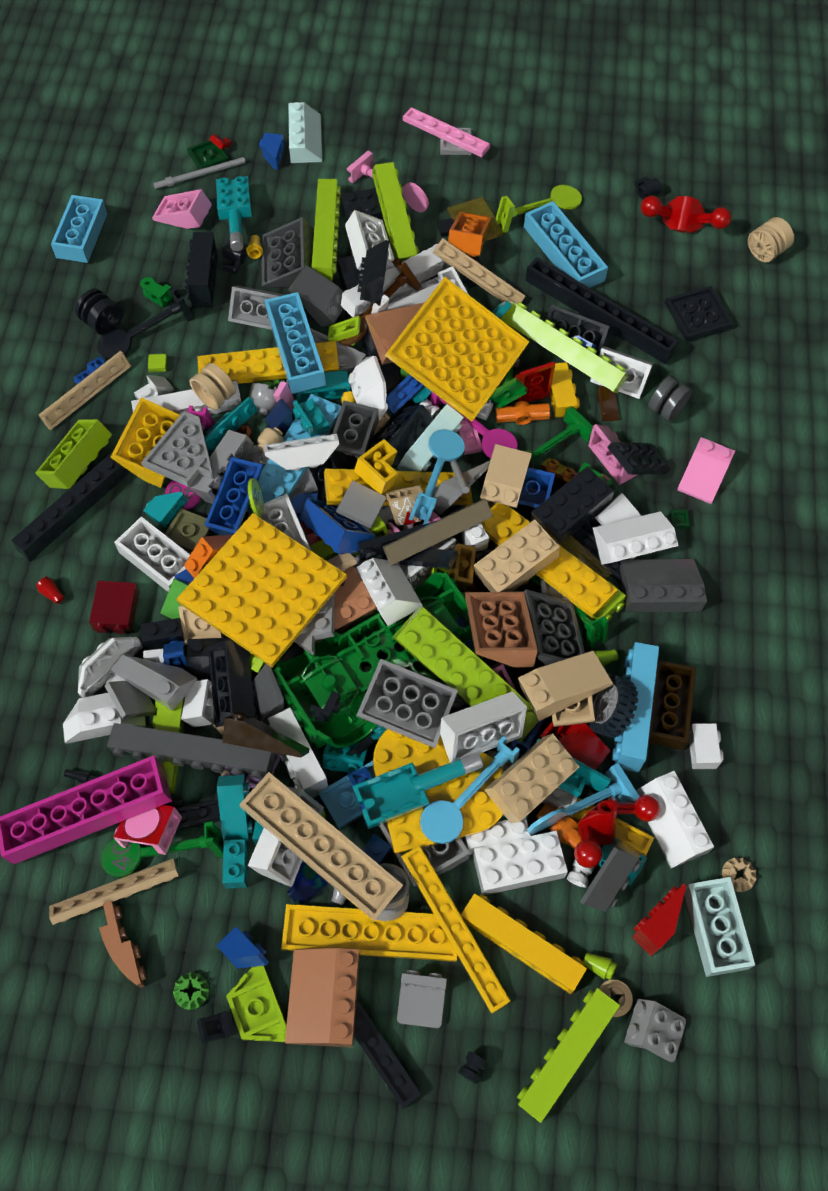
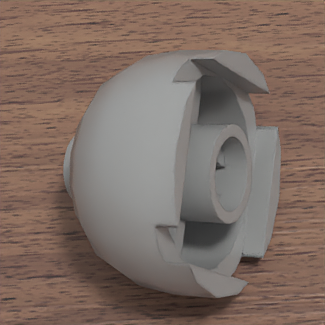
M253 383L250 388L249 397L253 399L258 413L268 415V412H271L277 404L274 397L277 388L271 389L268 388L269 385Z

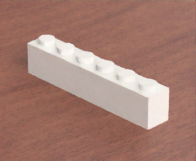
M233 381L236 393L229 400H224V404L217 410L207 407L192 389L144 398L180 415L183 411L188 412L189 405L193 406L195 411L202 412L203 407H207L210 414H218L229 410L233 411L242 403L237 381ZM140 399L131 401L133 412Z

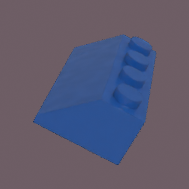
M231 457L204 526L217 534L234 535L240 528L250 503L248 481L255 478L258 482L264 465Z
M307 498L299 519L305 523L307 528L312 529L316 536L321 537L325 544L330 545L334 552L342 555L344 553L353 554L358 550V543L375 539L376 535L364 525L337 513L339 505H327L326 501Z

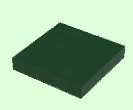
M210 140L187 149L189 156L199 170L229 161L225 151Z

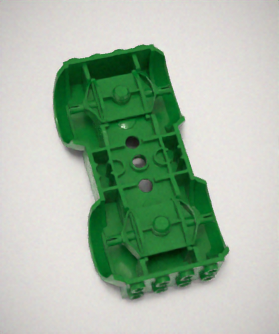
M446 572L432 573L414 591L423 607L464 644L473 638L465 594L458 590L456 581L453 577H449ZM414 612L387 626L381 614L378 613L343 634L334 632L333 637L324 638L315 645V654L311 655L305 650L304 653L290 660L281 661L280 659L277 661L274 674L281 694L286 700L285 704L287 708H291L294 712L300 728L304 727L305 736L311 745L315 744L317 749L326 744L336 748L349 747L368 737L378 726L356 715L380 661L377 657L380 652L388 654V658L385 661L444 684L406 649L402 652H397L394 649V645L398 642L393 636ZM460 616L467 627H459L455 619ZM477 655L483 661L484 657ZM368 662L372 668L368 672H363L360 670V664ZM331 692L339 693L342 706L339 713L334 714L330 723L325 720L320 722L312 717L313 715L310 712L312 704L323 709Z

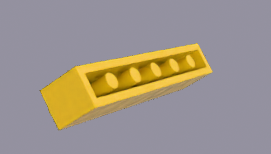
M474 893L461 914L464 922L569 994H572L587 969L583 966V961L575 956L569 957L564 953L565 950L555 943L551 945L545 941L546 937L537 931L533 933L527 929L526 923L520 919H512L508 916L509 913L500 906L494 907L490 904L491 901L482 894L478 896Z

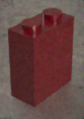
M97 581L89 624L94 631L98 633H105L106 631L117 634L132 633L140 592L136 583Z

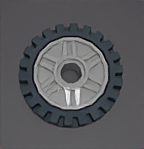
M611 675L609 678L613 685L593 694L595 722H588L592 731L615 738L616 735H621V731L624 732L626 730V725L629 726L631 724L630 718L633 719L635 716L633 711L637 710L635 704L638 703V698H636L638 691H636L637 688L633 682L616 675Z

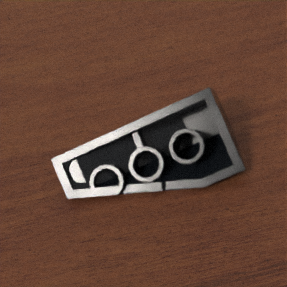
M552 304L547 316V320L555 324L553 328L558 331L561 328L569 333L567 337L580 336L597 345L595 348L597 356L600 355L603 347L609 348L612 345L618 327Z

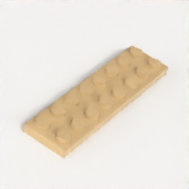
M270 772L239 804V807L373 921L377 919L402 888L403 884Z

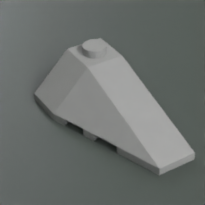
M490 461L463 473L468 487L488 469ZM456 476L442 482L437 487L435 486L432 497L437 499L434 510L439 516L463 494Z
M124 654L110 669L113 673L171 711L177 707L198 680L182 668Z

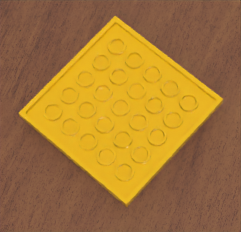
M444 277L385 356L472 422L529 341L452 281Z
M252 513L176 600L186 609L273 668L345 581L347 574Z

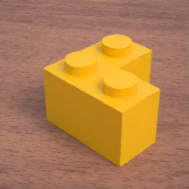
M383 439L358 458L354 471L377 493L383 494L394 485L398 472L391 467L397 450Z

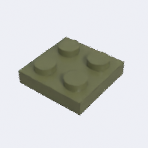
M180 508L164 535L182 549L192 553L201 537L208 536L211 530L204 526L207 518Z

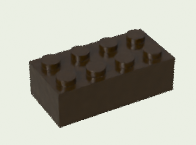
M657 660L648 738L649 744L684 750L688 744L696 667Z

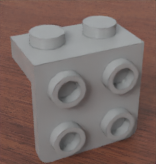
M407 970V974L402 973L397 1014L398 1023L440 1028L447 979L442 978V975L437 973H429V976H421L420 972Z
M637 999L624 1043L647 1049L669 1062H674L686 1025V1019L656 1001Z

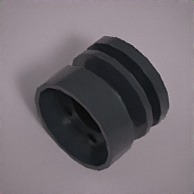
M93 288L86 291L79 298L75 313L80 320L89 325L96 333L103 335L107 331L117 328L122 319L123 310L120 305L102 291Z

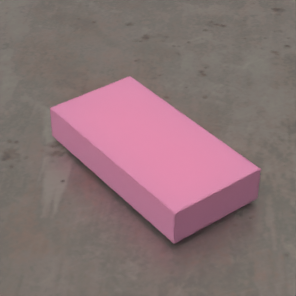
M281 381L274 393L276 402L283 399L292 412L293 401L295 400L287 382Z

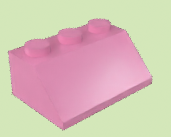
M596 424L593 426L588 445L619 485L637 476L629 475L607 448L611 442H621L617 434L612 432L608 426Z

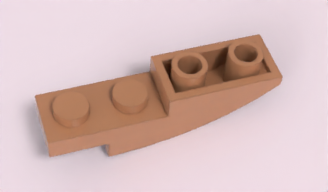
M112 901L103 903L108 925L102 926L99 929L105 947L119 970L138 987H145L146 972L143 966L140 967L138 958H141L139 946L135 945L131 940L125 942L128 937L125 927H121L120 919H122L120 906H116Z

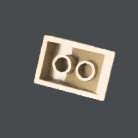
M495 444L480 498L517 508L532 453Z
M592 695L553 714V726L595 722Z

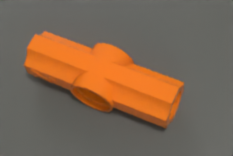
M520 401L515 403L514 406H503L500 409L495 407L496 423L516 422L519 425H525L532 420H547L550 418L548 403L529 405L528 402Z
M547 803L537 814L536 818L540 819L556 809ZM568 816L562 817L559 821L548 827L551 831H557L561 843L570 845L574 850L576 845L581 842L578 835V824Z

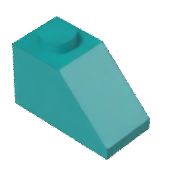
M182 492L159 495L150 500L143 511L149 518L166 529L180 508H183L189 500Z

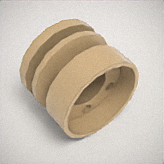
M779 217L771 218L762 226L752 231L748 237V246L751 253L762 262H770L791 247L794 242L792 228L784 219Z

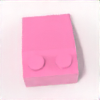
M202 189L164 196L152 219L186 229L198 228L203 224V220L212 204Z
M701 437L677 490L712 504L735 451Z

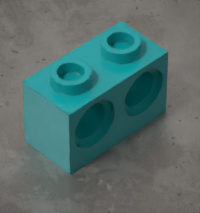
M245 839L224 840L222 883L226 889L247 888L248 844Z

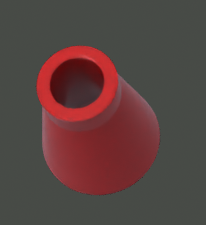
M48 576L42 578L36 584L38 592L55 604H59L65 598L54 580Z

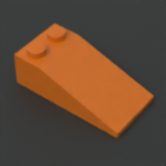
M459 212L449 230L448 242L469 256H480L491 217Z

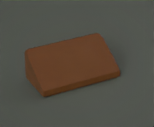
M599 385L597 395L601 420L618 421L620 418L615 392Z

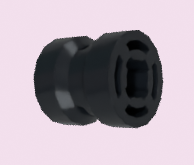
M469 1051L466 1056L467 1063L460 1067L458 1073L478 1085L481 1079L480 1071L485 1070L489 1063Z

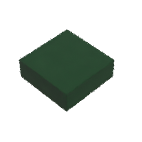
M689 510L669 511V520L674 529H689Z

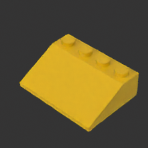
M141 397L111 458L142 480L161 488L166 477L143 467L141 462L178 419L180 414Z

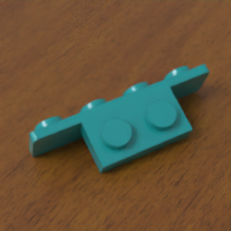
M248 397L235 410H229L205 432L206 436L204 438L209 455L216 449L228 430L235 432L257 412V407L252 398Z
M574 759L579 768L558 787L578 798L585 784L600 792L610 784L611 779Z

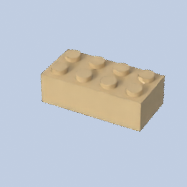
M533 520L474 564L475 575L490 592H513L560 556V547L539 523Z
M550 734L540 739L484 790L510 823H517L523 820L579 768V765L555 735Z

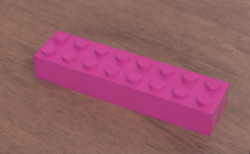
M153 755L0 816L1 857L14 865L171 802L172 798L163 764Z

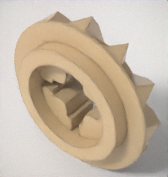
M734 857L728 860L722 868V878L731 877L734 891H748L757 880L756 870L751 862L744 860V858ZM735 869L737 871L745 869L743 873L744 879L740 877L739 879L737 878L736 880H734V878L736 877L735 875L737 874Z
M608 980L599 987L609 997H611V992L614 995H623L617 1001L620 1007L613 1017L623 1016L630 1010L633 998L629 987L619 980Z

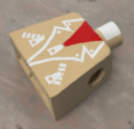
M420 485L385 492L393 519L397 526L403 525V530L413 528L415 522L422 520L415 516L413 520H409L419 492L423 493Z

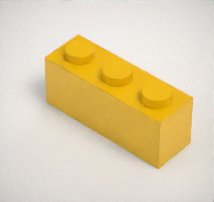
M567 362L555 364L550 391V400L555 418L564 417L566 410L571 406L576 411L580 407L579 398L575 396L576 386L571 380L572 370L568 368Z

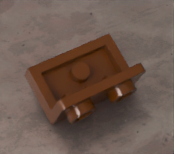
M549 457L541 464L542 471L555 473L553 486L558 489L578 474L572 468L565 467L557 460Z

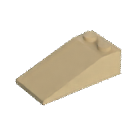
M594 651L537 668L518 678L520 687L539 721L613 685Z

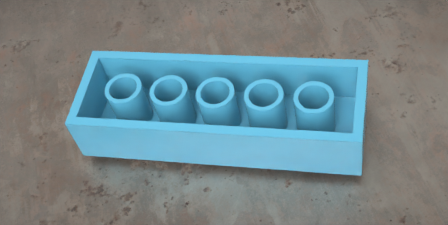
M554 201L525 214L524 228L558 270L589 288L605 281L608 270L607 265Z
M296 292L264 300L267 316L291 394L325 386L324 370L299 293Z
M635 642L633 648H629L628 655L624 660L626 671L622 678L633 682L636 686L638 703L635 704L637 710L633 711V714H635L634 718H630L631 724L629 726L626 725V730L624 732L621 731V735H616L614 738L617 744L616 749H613L612 760L615 761V764L619 763L623 770L639 772L646 761L659 646Z

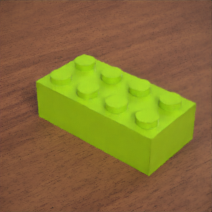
M98 419L78 420L35 474L50 488L70 489L76 484L78 477L86 472L89 463L97 458L101 448L108 444L112 434Z

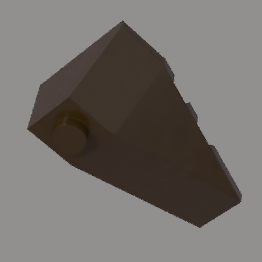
M233 712L232 715L224 719L222 743L300 758L309 753V748L259 720L245 716L246 714L243 712Z

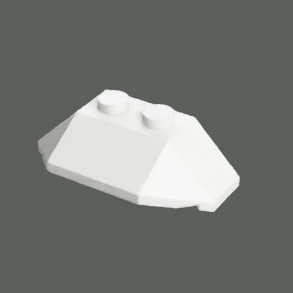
M370 356L366 357L355 367L349 375L348 381L356 403L378 408L380 421L388 409L386 403V382L377 357Z
M337 434L263 446L266 457L286 470H299L302 467L309 466L314 468L324 464L339 445V439Z
M138 637L109 638L106 642L101 643L91 656L86 657L82 661V664L79 666L78 693L81 698L92 696L105 684L113 673L110 669L122 654L134 656L143 648Z
M109 693L79 698L63 723L64 740L68 744L110 735L114 723L146 728L145 716L122 719Z

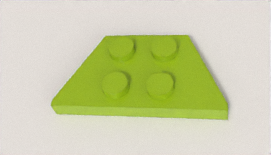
M252 967L226 995L241 1039L285 1042L287 1025L265 967Z

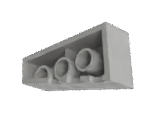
M228 430L209 457L214 478L211 479L199 474L189 487L205 502L213 504L231 457L246 460L254 443L247 435Z

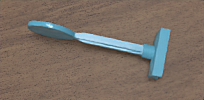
M437 430L429 438V449L438 459L425 494L419 492L409 520H413L415 516L424 520L423 525L428 523L437 501L436 498L432 497L444 462L457 460L464 453L465 444L463 439L451 430Z
M503 736L498 741L497 755L494 757V760L454 803L440 800L429 804L422 812L420 820L421 829L426 838L439 844L449 843L456 839L463 827V817L460 809L500 766L503 767L506 762L510 766L514 764L519 758L520 749L516 747L512 751L510 747L508 748L506 746L507 738Z
M619 763L611 766L604 774L611 779V785L606 789L568 806L565 810L561 808L550 812L531 824L527 831L530 835L538 833L553 825L562 817L573 815L609 797L618 796L621 802H635L639 795Z

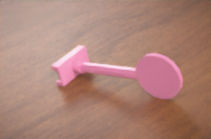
M367 151L347 168V171L351 173V177L348 178L351 183L356 182L363 175L373 178L372 167H374L372 152ZM412 182L402 186V194L407 204L417 212H425L428 209L429 202L424 191Z

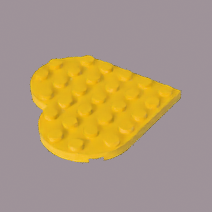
M389 729L379 738L373 756V767L376 777L412 762L418 775L450 763L441 735L436 747L432 748ZM482 752L479 754L483 763L482 768L426 790L425 793L429 804L440 800L454 803L494 759ZM501 766L460 809L463 817V827L456 839L484 832L495 825L502 817L503 813L484 790L504 772ZM427 806L387 822L394 854L410 851L419 845L422 848L438 844L427 839L421 829V814Z

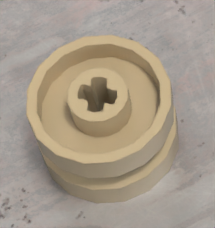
M208 363L201 370V373H197L189 380L196 396L212 410H217L224 404V400H229L236 393V388L229 376L213 363Z

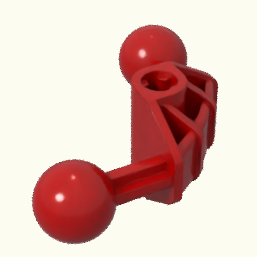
M648 196L641 203V212L644 216L652 218L660 215L662 216V221L671 230L680 233H692L702 228L703 224H711L716 229H724L730 224L732 219L730 211L724 207L716 208L712 213L705 214L700 201L689 196H678L666 206H662L660 199L656 196Z
M642 795L635 802H617L615 797H611L598 803L578 822V835L581 842L576 845L574 850V857L577 863L585 868H593L600 863L602 859L600 845H610L615 841L617 814H635L640 820L645 822L657 819L661 812V805L658 799L652 795Z

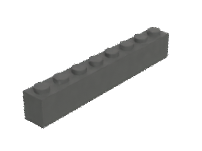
M119 723L113 724L107 747L113 752L112 754L119 757L131 755L137 760H143L154 755L161 763L168 761L180 767L187 764L199 770H203L204 767L211 768L212 771L217 773L230 771L233 775L249 774L256 779H263L268 772L272 774L277 755L274 752L222 743L223 740Z

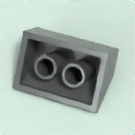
M618 840L580 902L604 912L608 907L613 908L619 899L616 896L619 889L624 891L630 882V879L627 878L631 871L636 872L642 861L638 859L641 853L623 841Z

